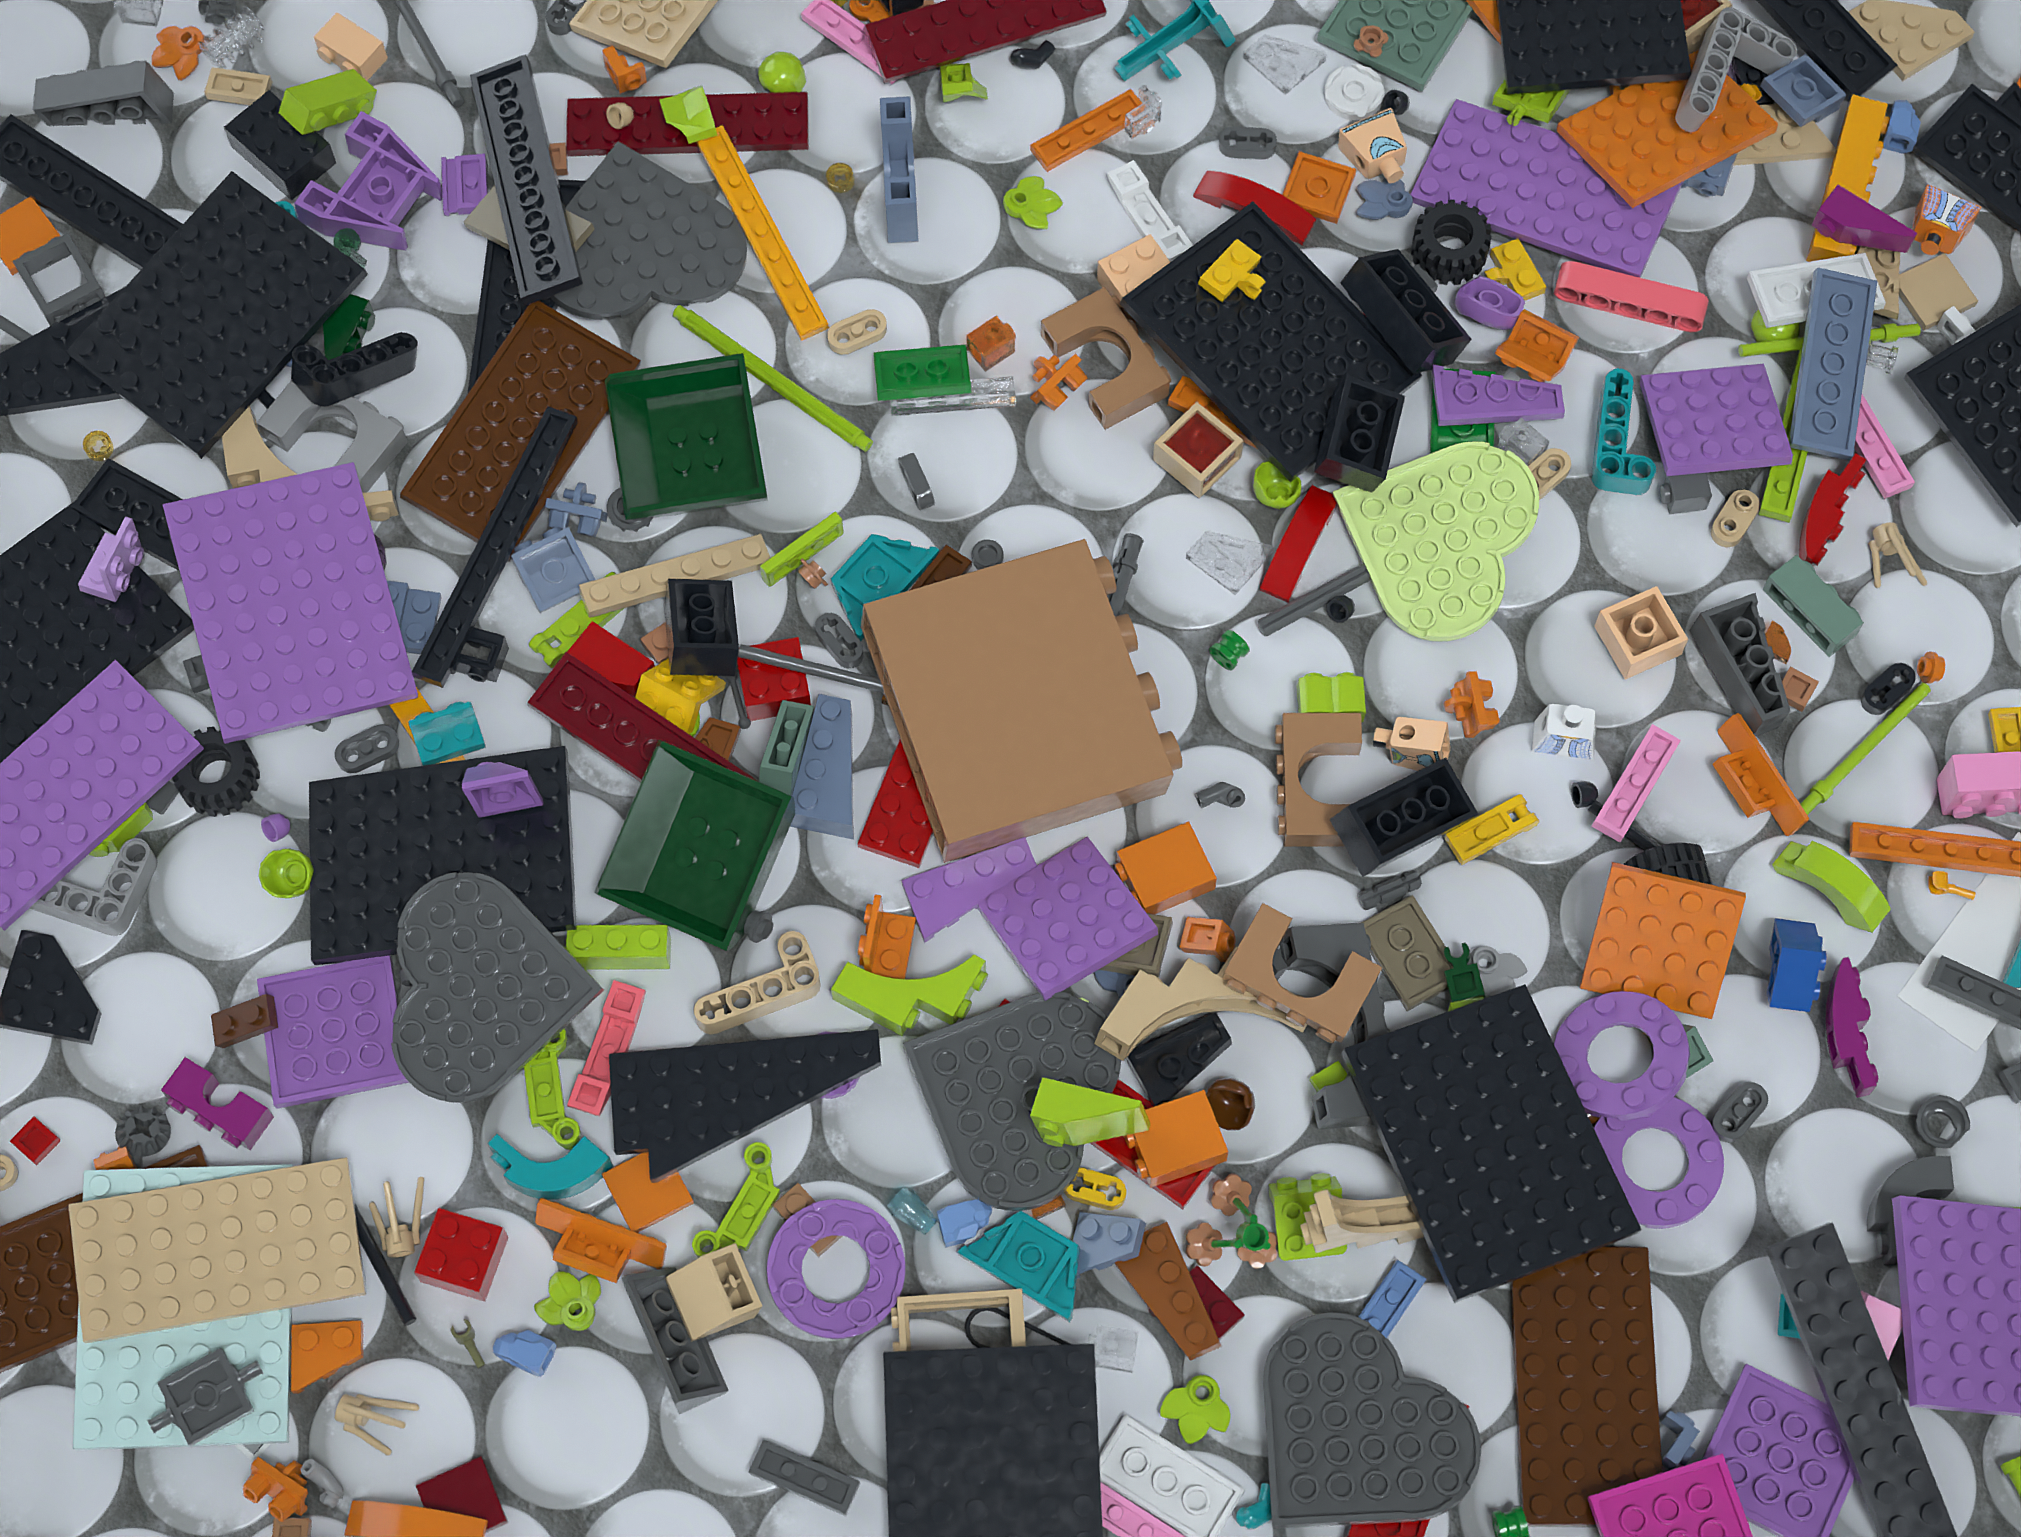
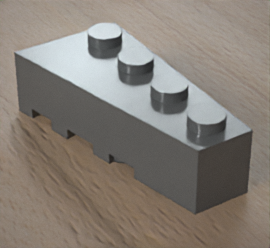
M146 60L133 61L128 64L108 65L104 68L79 70L75 73L51 75L36 79L33 111L47 126L87 125V120H94L98 123H103V125H115L116 119H132L133 124H146V119H159L161 124H172L174 92Z
M1756 593L1701 612L1689 631L1736 713L1741 714L1756 737L1779 728L1791 710L1780 674L1775 670L1773 663L1775 656L1772 646H1768L1764 633L1766 626L1763 617L1759 616L1757 609L1758 599Z

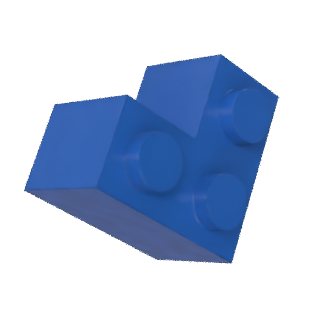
M1775 918L1769 945L1772 967L1766 991L1770 1007L1810 1012L1812 1001L1818 1000L1820 981H1817L1819 970L1824 971L1827 953L1822 951L1823 938L1818 936L1815 923Z

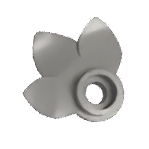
M1489 946L1477 947L1470 953L1468 965L1477 963L1486 998L1516 988L1514 979L1527 973V968L1522 960L1514 954H1499L1494 948ZM1486 959L1489 961L1490 967L1483 968L1479 965L1478 961Z

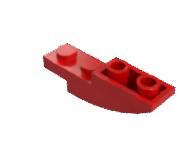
M1855 453L1840 476L1830 470L1827 471L1807 510L1801 530L1799 557L1811 565L1812 563L1817 566L1820 564L1828 551L1824 546L1828 540L1835 542L1844 528L1840 522L1845 514L1842 508L1850 497L1846 495V492L1850 487L1856 489L1866 474L1861 470L1867 459Z

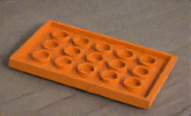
M1699 50L1689 55L1691 71ZM1727 74L1715 109L1697 131H1685L1676 122V112L1688 80L1632 84L1558 122L1557 132L1634 208L1775 133L1778 123Z

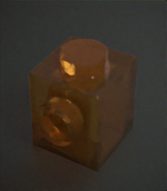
M997 315L966 335L967 351L985 372L1015 353L1016 334L1013 328L1008 323L1003 324Z

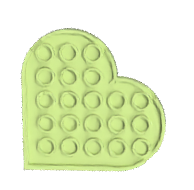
M1486 442L1455 444L1388 470L1386 480L1373 493L1351 485L1333 491L1337 507L1362 563L1369 572L1370 581L1384 611L1405 632L1430 641H1452L1464 638L1475 633L1491 620L1501 604L1505 590V568L1502 558L1514 552L1527 540L1535 526L1539 511V491L1536 480L1528 466L1511 451L1507 450L1506 452L1490 446V443Z

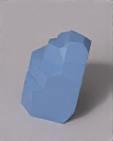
M1895 100L1889 114L1890 121L1882 142H1884L1883 146L1886 150L1904 154L1913 150L1921 122L1915 115L1913 106L1907 100Z
M976 1199L938 1210L937 1218L945 1247L963 1244L967 1239L974 1238L979 1229L989 1225V1218L992 1214L991 1206Z
M526 1330L519 1334L511 1332L497 1338L493 1345V1353L505 1362L532 1375L541 1377L545 1374L557 1346L555 1342Z

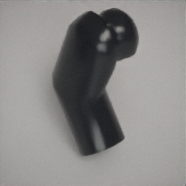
M1045 40L1036 50L1027 48L1015 49L1011 53V62L1020 68L1038 69L1056 49L1050 41Z

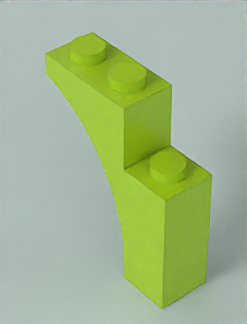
M973 955L950 971L922 979L884 977L847 962L831 988L832 999L903 1036L907 1028L913 1029L921 1014V1011L918 1009L952 1025L957 1022L958 1018L963 1020L967 1016L972 1005L969 999L975 990L980 992L988 978L986 960Z

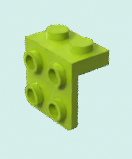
M1318 1173L1312 1175L1310 1179L1297 1180L1294 1177H1284L1278 1179L1277 1183L1268 1184L1269 1197L1274 1206L1278 1255L1281 1260L1290 1261L1332 1256L1346 1252L1347 1244L1315 1253L1313 1243L1306 1245L1300 1226L1307 1223L1304 1213L1311 1211L1310 1205L1316 1204L1314 1193L1328 1190L1331 1195L1343 1199L1342 1187L1336 1176Z

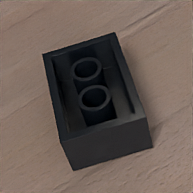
M268 90L225 125L224 130L231 147L292 201L303 192L311 180L315 182L336 164V160L330 143L320 134L314 131L302 135L279 114L282 101Z
M1346 375L1333 391L1314 472L1373 493L1386 480L1405 396Z
M668 579L664 609L670 675L735 676L739 643L732 581Z

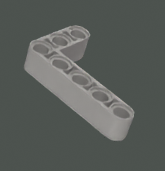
M1724 8L1706 30L1691 71V76L1688 79L1676 112L1675 119L1677 124L1685 131L1694 132L1715 109L1733 56L1771 75L1788 65L1796 56L1797 47L1790 38L1735 8Z
M139 838L130 839L121 847L100 893L60 880L29 909L107 935H121L132 922L156 870L157 857L146 841ZM145 853V857L141 861L132 862L136 855ZM124 883H132L128 890L119 892V888ZM57 892L54 899L45 901L49 893ZM88 902L83 910L75 911L78 904ZM118 912L115 919L105 921L108 914Z

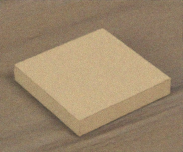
M1945 253L1899 274V296L1923 331L1937 325L1943 313L1954 306L1960 313H1963L1975 307L1978 303V299Z

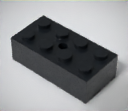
M1399 249L1359 257L1340 282L1348 292L1349 297L1364 312L1368 321L1377 328L1384 337L1385 342L1393 348L1402 359L1405 367L1413 374L1432 370L1433 365L1447 366L1453 364L1472 340Z
M1445 757L1347 806L1329 820L1360 874L1364 877L1446 835L1450 831L1469 822L1479 813Z

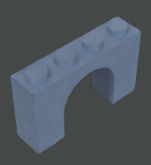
M910 96L880 98L888 243L919 241Z

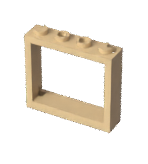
M1022 1289L897 1297V1307L891 1308L892 1328H899V1342H893V1352L911 1351L909 1313L1009 1307L1012 1347L1026 1346Z

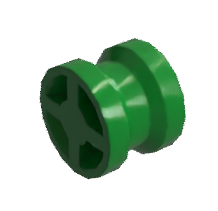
M1226 630L1221 635V641L1214 643L1209 648V652L1219 665L1227 670H1233L1238 664L1237 660L1240 657H1245L1250 652V648L1241 636L1232 630Z
M1520 1505L1514 1506L1511 1511L1504 1513L1500 1510L1492 1511V1524L1496 1537H1529L1526 1517Z

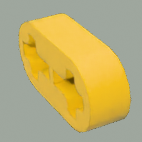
M1079 1168L1073 1181H1076L1077 1177H1082L1083 1184L1093 1188L1081 1187L1079 1192L1073 1191V1185L1070 1184L1064 1191L1065 1195L1073 1201L1113 1211L1119 1209L1124 1204L1127 1189L1122 1180L1117 1177ZM1110 1186L1116 1187V1193L1120 1197L1114 1196L1112 1201L1106 1200L1105 1193L1096 1190L1108 1191Z

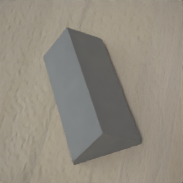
M676 1267L625 1275L621 1279L678 1413L682 1414L726 1394L729 1390L706 1337L691 1342L665 1278L677 1271Z

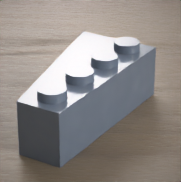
M822 694L818 695L792 795L795 802V816L790 827L854 840L851 700Z

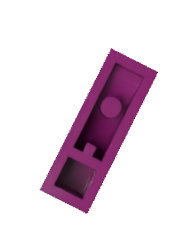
M1840 185L1835 187L1818 209L1812 223V227L1816 228L1820 234L1840 243L1903 253L1909 251L1917 235V232Z

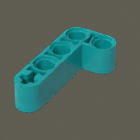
M1621 368L1613 369L1607 374L1600 394L1591 475L1592 482L1598 489L1604 491L1642 495L1650 489L1656 473V465L1649 457L1626 453L1634 382L1632 375L1627 370ZM1615 388H1618L1619 396H1614ZM1609 413L1617 414L1620 418H1613ZM1605 441H1612L1617 445L1611 446L1608 445ZM1607 468L1612 470L1614 473L1608 474L1605 473L1602 469ZM1633 473H1640L1645 478H1638Z

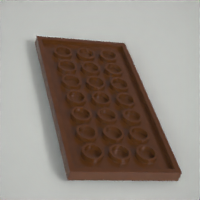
M540 301L529 304L400 492V498L478 543L547 406L577 417L578 423L515 547L522 544L546 508L547 498L552 499L609 413L605 386L606 378L612 373L637 370L641 360Z
M198 1145L142 1169L209 1167L203 1148ZM83 1193L0 1226V1373L77 1342L79 1299L68 1204L83 1202Z
M1601 1247L1510 1282L1521 1507L1524 1511L1528 1527H1597L1587 1497L1662 1473L1648 1247Z

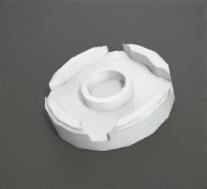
M1352 64L1351 67L1345 68L1342 66L1334 70L1329 75L1324 89L1325 102L1329 109L1338 117L1347 120H1363L1374 115L1380 109L1385 95L1384 86L1379 74L1371 68L1360 64Z

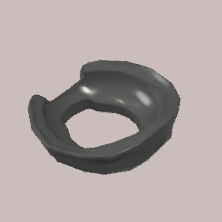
M1938 1095L1921 1104L1917 1113L1916 1127L1919 1136L1926 1144L1935 1148L1947 1149L1952 1148L1970 1130V1119L1967 1110L1961 1102L1949 1096ZM1932 1114H1944L1951 1120L1956 1130L1951 1139L1945 1140L1935 1137L1930 1133L1927 1127V1120Z

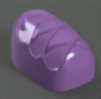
M1480 275L1462 285L1455 298V307L1460 314L1471 317L1482 325L1501 330L1512 329L1525 306V300L1518 293L1492 279Z

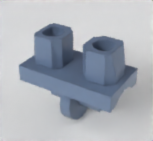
M579 482L575 490H564L563 497L572 499L573 503L547 498L545 507L550 510L548 526L551 528L557 526L561 530L567 528L570 515L580 517L577 533L596 537L601 521H607V512H603L602 509L584 506L585 502L595 504L596 495L587 493L586 483Z

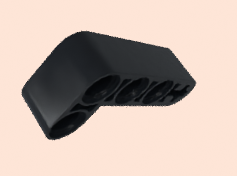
M395 333L331 360H328L314 346L300 345L292 352L291 379L312 403L318 406H330L412 372L416 365L418 342L409 333Z

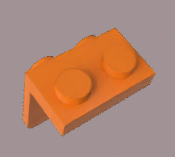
M1524 309L1521 311L1509 338L1497 347L1495 354L1501 357L1500 361L1505 365L1513 368L1518 366L1528 371V376L1536 381H1551L1564 370L1579 337Z

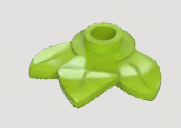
M1038 176L1021 179L1017 188L1008 190L1003 198L1006 213L1014 218H1021L1027 226L1034 229H1047L1048 219L1046 215L1057 211L1063 205L1061 198L1055 192L1044 189V179Z
M568 1272L554 1273L549 1281L548 1292L550 1297L534 1305L537 1315L545 1323L552 1326L564 1324L567 1328L576 1331L589 1328L595 1317L594 1304L601 1295L599 1280L592 1274L578 1281ZM582 1309L580 1314L573 1316L575 1311Z
M1206 1375L1195 1376L1187 1383L1186 1387L1171 1390L1165 1397L1160 1409L1161 1417L1179 1419L1180 1433L1187 1444H1193L1201 1440L1210 1427L1219 1432H1226L1231 1417L1229 1407L1219 1398L1220 1389L1217 1382ZM1205 1388L1209 1392V1396L1206 1399H1199L1196 1396V1390Z

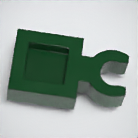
M1462 943L1463 954L1458 958L1451 955L1449 947H1445V959L1454 968L1444 971L1452 1002L1479 997L1486 998L1477 963L1467 965L1470 960L1468 945Z

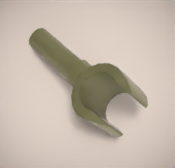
M463 1319L468 1327L466 1333L458 1335L453 1326H451V1333L459 1344L465 1346L476 1367L479 1369L485 1366V1363L473 1340L475 1338V1331L470 1322Z

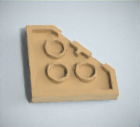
M1867 0L1849 11L1853 18L1898 64L1893 71L1902 81L1971 40L1975 33L1956 11L1890 0Z

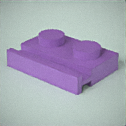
M486 155L455 156V159L441 157L443 211L445 216H450L449 213H458L459 215L470 214L488 193Z

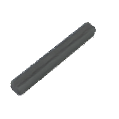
M1360 564L1258 620L1257 624L1259 630L1264 636H1269L1328 604L1334 597L1345 595L1370 580V575L1366 566Z

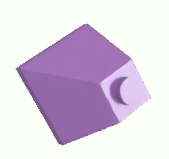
M483 762L476 767L467 768L465 772L462 790L478 817L543 805V799L527 770L501 762Z

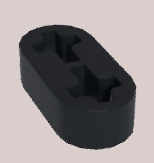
M1895 663L1869 684L1862 694L1861 704L1864 710L1873 715H1881L1889 710L1910 691L1916 680L1915 671L1905 663ZM1903 675L1906 678L1904 682L1901 681L1894 687L1891 685L1895 676ZM1882 691L1886 693L1882 701L1872 702L1871 698L1873 696H1878Z

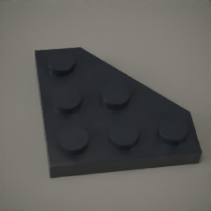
M21 930L0 996V1028L93 1045L102 1013L66 957L60 944L53 935Z

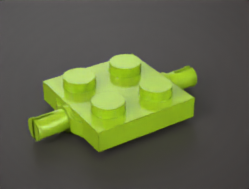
M1504 80L1494 94L1493 105L1512 111L1507 117V122L1510 125L1513 123V126H1517L1523 116L1549 123L1571 89L1507 94L1506 81Z

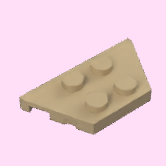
M1778 104L1760 105L1778 123L1777 130L1768 137L1739 151L1734 166L1833 158L1836 149L1813 120L1800 127Z

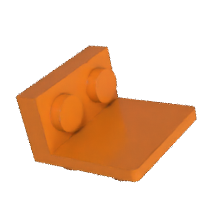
M875 894L873 904H867L864 923L866 924L865 934L867 936L861 935L858 947V955H860L859 965L864 966V970L880 976L906 979L916 917L883 912L882 895Z

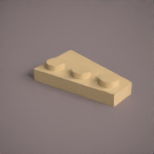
M1860 246L1857 254L1866 253L1886 301L1883 309L1874 310L1873 313L1898 320L1900 252Z

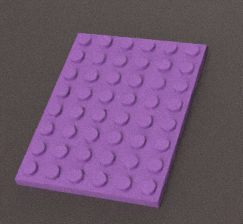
M354 462L163 504L224 744L418 698V692Z

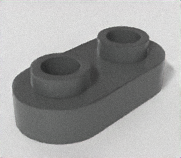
M383 724L373 726L339 743L335 750L336 762L344 772L358 773L392 757L399 748V739L394 729L390 726ZM382 741H387V742H388V745H387L386 747H384V748H379V747H378V744H379L380 742H382ZM358 755V759L356 761H348L350 756Z
M1754 1082L1743 1083L1719 1108L1711 1120V1125L1720 1141L1727 1143L1735 1142L1751 1127L1768 1105V1095L1765 1089ZM1743 1098L1752 1099L1754 1102V1106H1746L1743 1102ZM1722 1123H1731L1733 1126V1130H1725L1722 1126Z

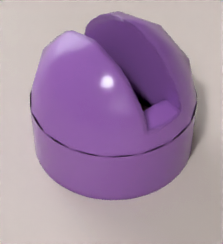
M280 813L271 814L261 821L262 831L271 842L284 838L291 828L290 821Z

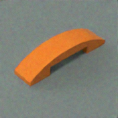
M352 1500L344 1536L485 1537L488 1521L429 1508Z

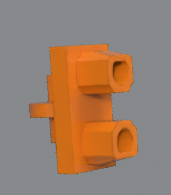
M1076 353L1058 370H1056L1055 366L1060 360L1055 355L1049 360L1040 356L1034 361L1037 371L1032 375L1033 379L1036 382H1040L1043 378L1047 379L1030 397L1035 404L1042 400L1044 404L1055 411L1068 398L1057 384L1063 380L1074 392L1088 378L1077 365L1082 359Z
M1468 671L1466 677L1454 684L1455 688L1450 690L1452 698L1444 702V708L1448 713H1455L1457 721H1462L1465 738H1474L1481 731L1493 729L1500 720L1498 711L1495 708L1484 707L1483 701H1488L1493 694L1491 681L1478 679L1477 671Z
M257 1457L251 1463V1476L243 1485L244 1497L253 1503H258L266 1494L274 1498L268 1504V1511L281 1522L293 1513L301 1517L308 1510V1506L305 1505L308 1490L304 1488L307 1481L300 1477L302 1465L297 1461H293L287 1466L278 1462L273 1467L260 1457Z

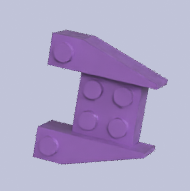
M361 111L345 133L349 153L362 159L337 194L311 180L294 203L297 216L303 224L326 236L406 251L408 246L405 232L398 225L421 192L439 201L442 200L440 179L387 124Z

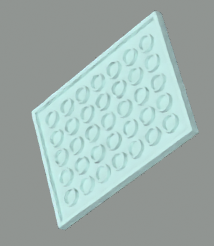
M294 1165L84 1170L83 1202L293 1167ZM78 1306L73 1449L101 1450L189 1446L181 1429L174 1423L160 1429L156 1433H153L150 1428L151 1426L147 1420L166 1411L165 1398L157 1382L220 1348L224 1350L230 1364L238 1371L254 1363L256 1360L259 1363L264 1374L244 1383L246 1395L254 1412L192 1446L289 1443L292 1308L84 1343Z

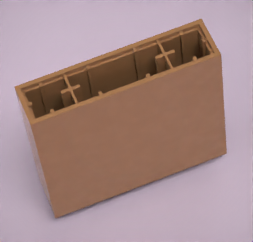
M1086 539L863 604L861 629L878 677L881 680L887 703L944 863L1023 837L1033 836L1165 795L1173 778V771L1182 768V756L1174 734L1171 731L1159 734L1151 715V711L1160 709V698L1155 681L1149 672L1136 675L1129 653L1138 650V640L1134 625L1127 613L1114 616L1107 595L1116 592V581L1111 564L1106 556L1093 559Z

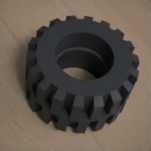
M1448 200L1447 204H1443L1442 201L1436 202L1434 208L1428 206L1424 214H1420L1415 225L1411 246V255H1414V265L1420 263V267L1424 271L1426 270L1434 281L1436 279L1442 280L1441 284L1448 285V281H1453L1454 285L1461 284L1462 279L1466 282L1472 280L1474 274L1478 275L1482 271V267L1485 266L1492 239L1490 235L1491 226L1486 224L1487 217L1484 214H1478L1479 209L1477 207H1467L1468 202L1461 201V204H1456L1455 200ZM1452 236L1460 239L1466 246L1451 249L1444 247L1436 239Z
M214 726L207 727V732L204 733L200 729L194 731V738L204 749L172 777L175 787L190 808L194 807L195 811L202 815L206 811L212 817H216L217 812H221L223 816L230 815V809L232 808L239 811L243 808L241 803L244 800L249 803L253 798L250 792L257 791L259 786L256 779H260V771L257 768L259 765L245 740L224 744L221 730L217 732ZM215 761H229L232 763L229 772L221 780L213 783L199 781L201 772L210 763Z
M1671 843L1653 847L1638 853L1623 864L1713 885L1703 850L1700 845L1693 843Z

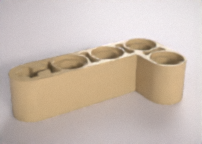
M789 931L779 938L777 946L782 968L700 998L694 1007L695 1018L700 1030L707 1034H716L816 996L821 987L819 972L804 935L796 931ZM795 945L802 948L801 952L797 955L791 956L785 953L786 949L790 946ZM802 975H810L814 978L808 985H800L796 982ZM773 986L782 989V992L775 997L765 994L766 990ZM740 998L750 1000V1004L745 1008L739 1009L733 1006L735 1001ZM727 1004L728 1014H725V1010L723 1008V1005ZM712 1011L715 1018L709 1019L706 1012Z

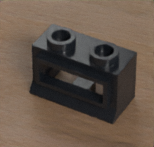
M473 628L467 643L475 648L482 646L491 649L488 659L486 661L460 653L450 674L459 672L467 674L469 678L478 682H486V680L497 682L509 650L504 635Z

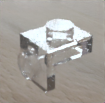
M1145 85L1139 87L1138 98L1143 104L1125 114V132L1131 139L1139 134L1148 133L1155 124L1161 121L1162 101L1156 92H1151Z

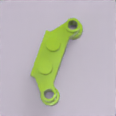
M564 1028L555 1037L559 1038L557 1042L551 1043L550 1041L524 1066L533 1128L541 1127L555 1139L559 1146L572 1150L580 1141L581 1130L575 1120L566 1118L558 1057L567 1045V1033ZM573 1134L571 1138L563 1139L565 1135Z
M755 1142L746 1148L744 1159L747 1167L750 1169V1175L716 1233L705 1230L697 1233L693 1238L692 1248L698 1258L735 1243L738 1249L747 1252L781 1193L780 1189L774 1187L771 1171L772 1153L766 1144ZM758 1158L765 1159L760 1164L754 1163V1161ZM705 1246L713 1247L710 1252L702 1251Z

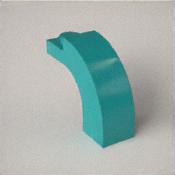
M498 1134L488 1143L493 1153L490 1158L501 1169L506 1171L503 1176L507 1184L522 1194L538 1199L557 1200L578 1195L598 1183L603 1178L602 1173L613 1167L610 1158L585 1136L567 1155L548 1163L534 1162L525 1158Z

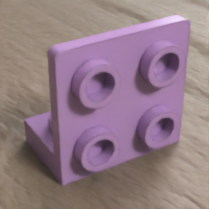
M124 518L116 536L108 533L104 534L78 583L80 591L116 602L120 593L127 590L130 583V574L134 566L140 564L144 553L132 518Z

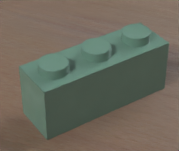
M1797 554L1772 573L1764 585L1763 591L1828 657L1832 656L1857 636L1864 623L1857 610L1847 606L1840 599L1835 588L1825 583L1816 574L1814 567L1809 562L1803 561Z
M782 700L760 765V783L792 796L814 714V706Z

